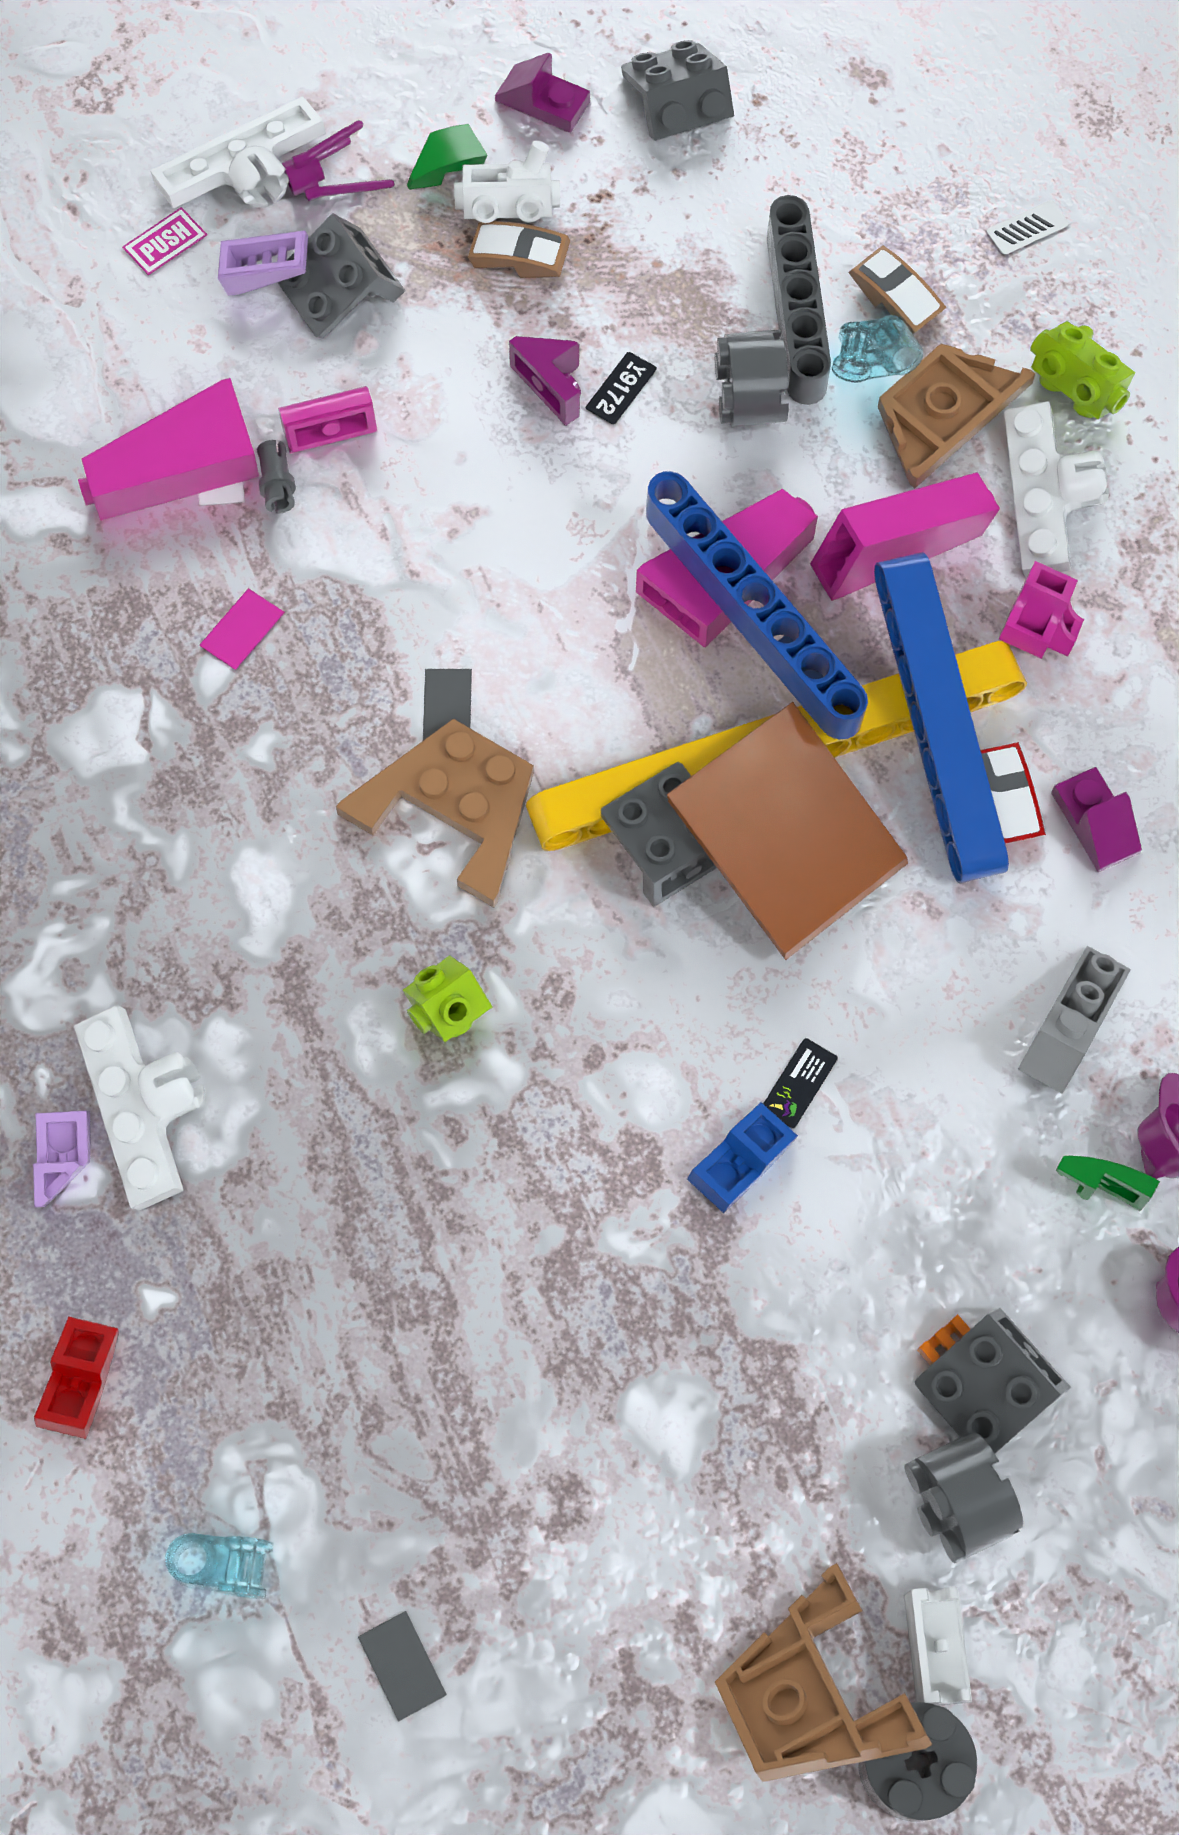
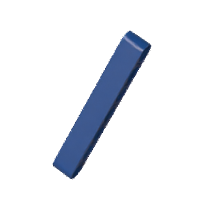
M663 471L656 474L650 480L647 489L645 511L649 524L823 732L838 740L853 737L860 730L868 705V697L864 688L692 485L682 475L673 471ZM671 499L674 500L676 503L667 505L661 503L659 500ZM691 532H698L703 534L705 537L701 539H695L688 536L687 534ZM727 566L733 569L734 572L722 573L716 568ZM749 600H755L760 602L764 606L761 608H752L746 605L744 602ZM785 635L794 642L781 643L774 639V636ZM815 670L821 673L823 678L812 679L803 672ZM836 705L847 706L853 711V714H840L833 707Z
M924 552L877 562L874 566L876 588L952 874L955 880L961 884L1006 873L1009 866L1008 853L930 560Z

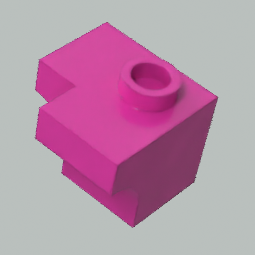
M1035 561L1012 606L999 640L1041 659L1047 648L1068 657L1084 622V619L1073 610L1070 600L1078 580Z

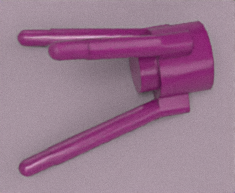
M357 120L306 152L293 156L292 159L281 163L286 169L284 172L288 176V185L292 194L297 196L305 193L308 202L322 196L392 188L395 183L392 179L319 186L318 182L325 180L320 161L350 145V135L363 128L361 120Z

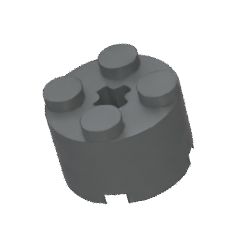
M780 329L725 334L722 338H717V352L714 355L716 380L725 381L722 382L721 386L722 396H719L721 424L730 423L731 427L787 422L789 403L781 404V395L785 394V390H789L785 344L784 339H780Z
M976 1432L956 1439L904 1465L911 1486L917 1494H921L924 1502L923 1505L917 1507L920 1520L931 1537L940 1534L945 1552L953 1563L964 1560L1012 1537L1013 1534L1020 1532L1019 1529L1023 1528V1516L1009 1478L1001 1481L992 1466L999 1462L997 1456L989 1444Z
M913 1702L911 1705L932 1743L928 1748L916 1751L918 1754H926L929 1760V1765L923 1768L924 1777L921 1778L917 1770L908 1771L905 1766V1760L912 1756V1752L859 1762L858 1768L863 1787L875 1804L896 1818L910 1822H920L948 1815L965 1801L975 1785L977 1754L968 1730L951 1711L931 1703Z

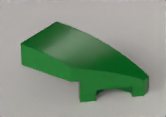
M469 123L430 132L407 183L409 190L440 186L446 173L463 171V165L485 163L488 155Z
M1063 1156L1056 1168L1060 1176L1067 1177L1079 1184L1076 1193L1082 1199L1089 1200L1098 1187L1139 1211L1150 1201L1160 1183L1159 1180L1128 1166L1092 1157Z

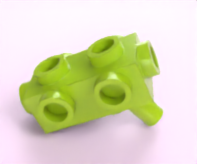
M1065 321L1050 331L1048 329L1043 330L1030 347V351L1036 355L1031 369L1040 375V384L1049 391L1063 392L1074 401V410L1083 417H1095L1099 420L1108 413L1116 414L1130 397V392L1127 389L1136 372L1121 362L1117 355L1108 352L1092 340L1094 333L1089 326L1082 325L1077 327Z

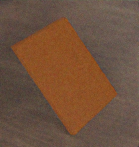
M794 702L788 704L667 794L670 805L785 960L793 956L908 864L906 854Z

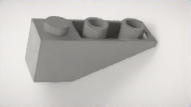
M1087 946L1018 1070L1063 1094L1131 969L1117 962L1111 956L1102 954Z

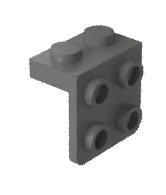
M684 40L677 42L671 46V50L658 54L653 52L640 53L632 57V62L621 66L622 76L642 94L649 136L654 141L735 116L727 66L703 45L696 43V41Z

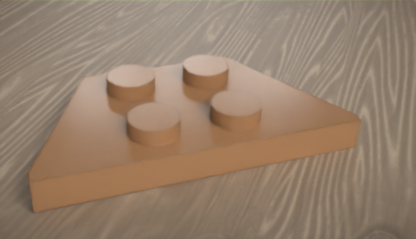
M941 343L879 397L877 407L909 484L913 488L921 484L1031 386L1035 373L1023 367L1021 373L994 366L996 359L979 354L969 355L963 352L962 349Z

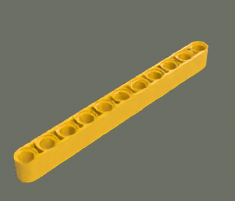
M1004 641L992 642L955 654L970 712L1011 699L1021 693L1027 686L1025 677L1009 644ZM899 673L861 685L867 694L868 705L860 730L848 739L838 740L828 736L802 705L797 708L834 758L913 732L914 728ZM836 705L833 707L840 714H853V711L847 706ZM774 715L535 794L526 802L525 806L542 849L555 851L611 833L612 831L601 817L602 807L676 762L682 763L691 776Z

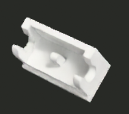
M947 1587L936 1591H928L927 1588L911 1589L904 1595L916 1702L931 1703L937 1706L972 1703L957 1587Z

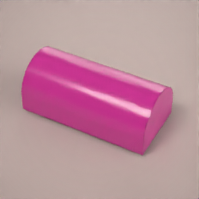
M367 386L278 408L290 453L377 431L373 402Z

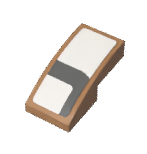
M498 221L490 223L479 222L468 258L474 268L514 267L520 278L560 277L570 239L568 235L532 225Z
M884 245L848 272L875 308L881 303L885 306L908 338L947 308L929 285L905 261Z

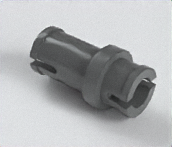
M267 440L257 447L262 477L258 482L260 495L265 498V507L269 512L274 510V502L275 512L285 513L290 511L295 505L293 497L296 490L295 480L288 470L286 445L280 441L277 444L279 451L277 452L276 440Z

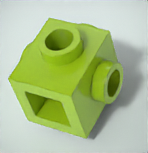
M451 955L437 965L421 970L414 978V982L403 989L412 1005L407 1009V1013L415 1026L423 1034L430 1030L444 1042L452 1037L464 1034L470 1029L473 1021L492 1008L491 1003L471 970Z

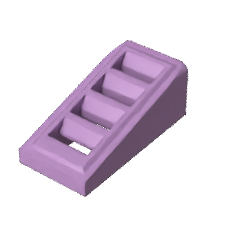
M306 231L221 241L218 280L227 295L243 294L304 274L306 272L308 245ZM295 249L294 260L287 261V251ZM278 255L277 262L272 263V256ZM262 260V264H257V261Z

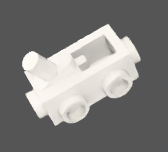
M533 141L525 162L517 160L509 164L463 165V182H454L455 210H464V219H476L482 223H490L497 218H519L526 222H534L541 217H552V208H560V180H551V164L544 163L549 147L541 141Z

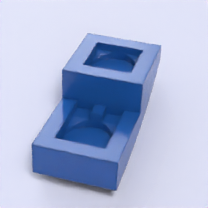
M760 1102L729 1131L725 1140L691 1171L687 1180L722 1213H725L780 1158L796 1140L798 1135Z

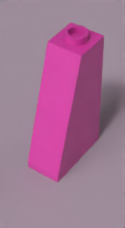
M231 378L223 379L82 458L86 477L79 478L78 482L85 505L95 504L100 521L258 478L259 472L255 454Z
M976 472L844 508L838 514L810 565L829 598L833 601L875 583L874 566L877 562L924 552L930 559L982 536L1000 510V507L996 503L992 492L988 490L982 478Z
M781 489L722 522L770 579L773 580L814 539L818 516L805 500L799 497L794 498L787 491ZM699 533L692 538L701 539L705 536ZM671 549L643 563L637 569L636 593L704 648L731 622ZM727 566L716 568L722 573L734 572L733 569ZM752 600L746 601L744 603L748 605Z

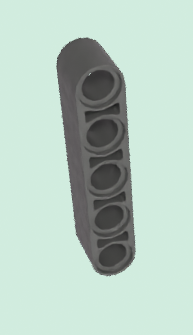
M784 195L774 200L770 206L767 247L778 328L781 330L780 339H784L789 387L787 391L794 401L800 404L811 405L822 400L826 394L831 357L810 211L803 199L795 195ZM803 374H811V375H814V376H813V377H810V376H805V375H803Z

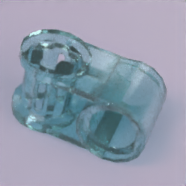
M896 315L862 322H848L840 327L838 338L841 342L839 355L833 360L832 371L839 379L852 383L892 375H905L913 371L920 364L923 358V348L902 318Z
M195 1533L183 1534L175 1538L169 1545L165 1555L166 1567L179 1584L190 1589L216 1591L220 1594L242 1598L265 1599L267 1590L262 1587L266 1557L268 1553L273 1552L274 1543L241 1536L219 1537ZM192 1547L203 1549L206 1552L204 1568L194 1575L181 1573L178 1568L180 1555ZM249 1556L246 1577L243 1579L246 1558Z

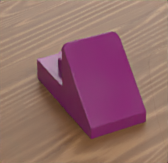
M545 53L515 64L495 94V101L571 133L590 103V90L552 75V54Z
M515 336L509 340L510 367L558 419L567 426L580 417L581 390L576 380L570 375L579 367L580 344L571 340Z
M1097 767L1054 785L1051 794L1098 873L1141 853V843L1129 795L1127 792H1124L1114 797Z

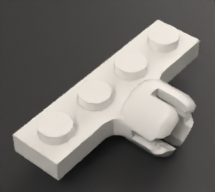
M302 96L150 170L154 184L173 209L222 185L232 186L243 201L252 207H268V203L261 194L266 192L272 201L276 203L285 194L289 183L288 176L284 172L286 169L278 158L325 135L324 123Z
M1049 401L1004 410L1024 576L1027 578L1035 561L1059 572L1071 570L1066 517L1073 510L1102 505L1108 500L1109 488H1106L1108 477L1103 456L1096 450L1067 456L1057 453L1053 415Z
M117 1005L74 1025L130 1208L141 1211L184 1191L167 1140L166 1127L171 1120L199 1108L205 1099L203 1084L194 1089L191 1086V1083L201 1078L194 1063L189 1057L173 1052L148 1065H144L127 1011Z

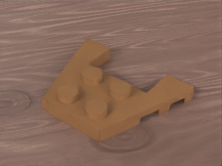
M452 719L341 800L336 806L337 815L374 836L399 799L404 798L467 835L481 845L458 876L457 886L494 908L500 897L501 885L510 861L514 838L520 825L532 782L534 765L457 720Z
M837 1563L830 1566L821 1575L824 1581L807 1598L801 1595L788 1608L790 1615L769 1636L763 1633L715 1681L752 1766L762 1782L922 1750L932 1745L905 1693L855 1721L853 1720L814 1642L816 1636L862 1612L853 1591Z

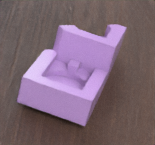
M90 1111L36 1113L37 1163L33 1164L34 1207H46L90 1163Z

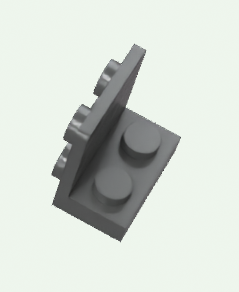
M334 213L308 238L306 272L278 282L312 333L320 339L325 338L367 294L373 298L379 295L394 303L406 291L362 229ZM294 253L287 259V261L294 260Z
M676 762L601 808L602 819L643 872V894L653 907L717 868L668 802L667 794L691 777L680 762Z
M1001 1308L988 1313L915 1380V1386L960 1438L976 1432L989 1444L994 1453H997L1040 1413L1071 1388Z

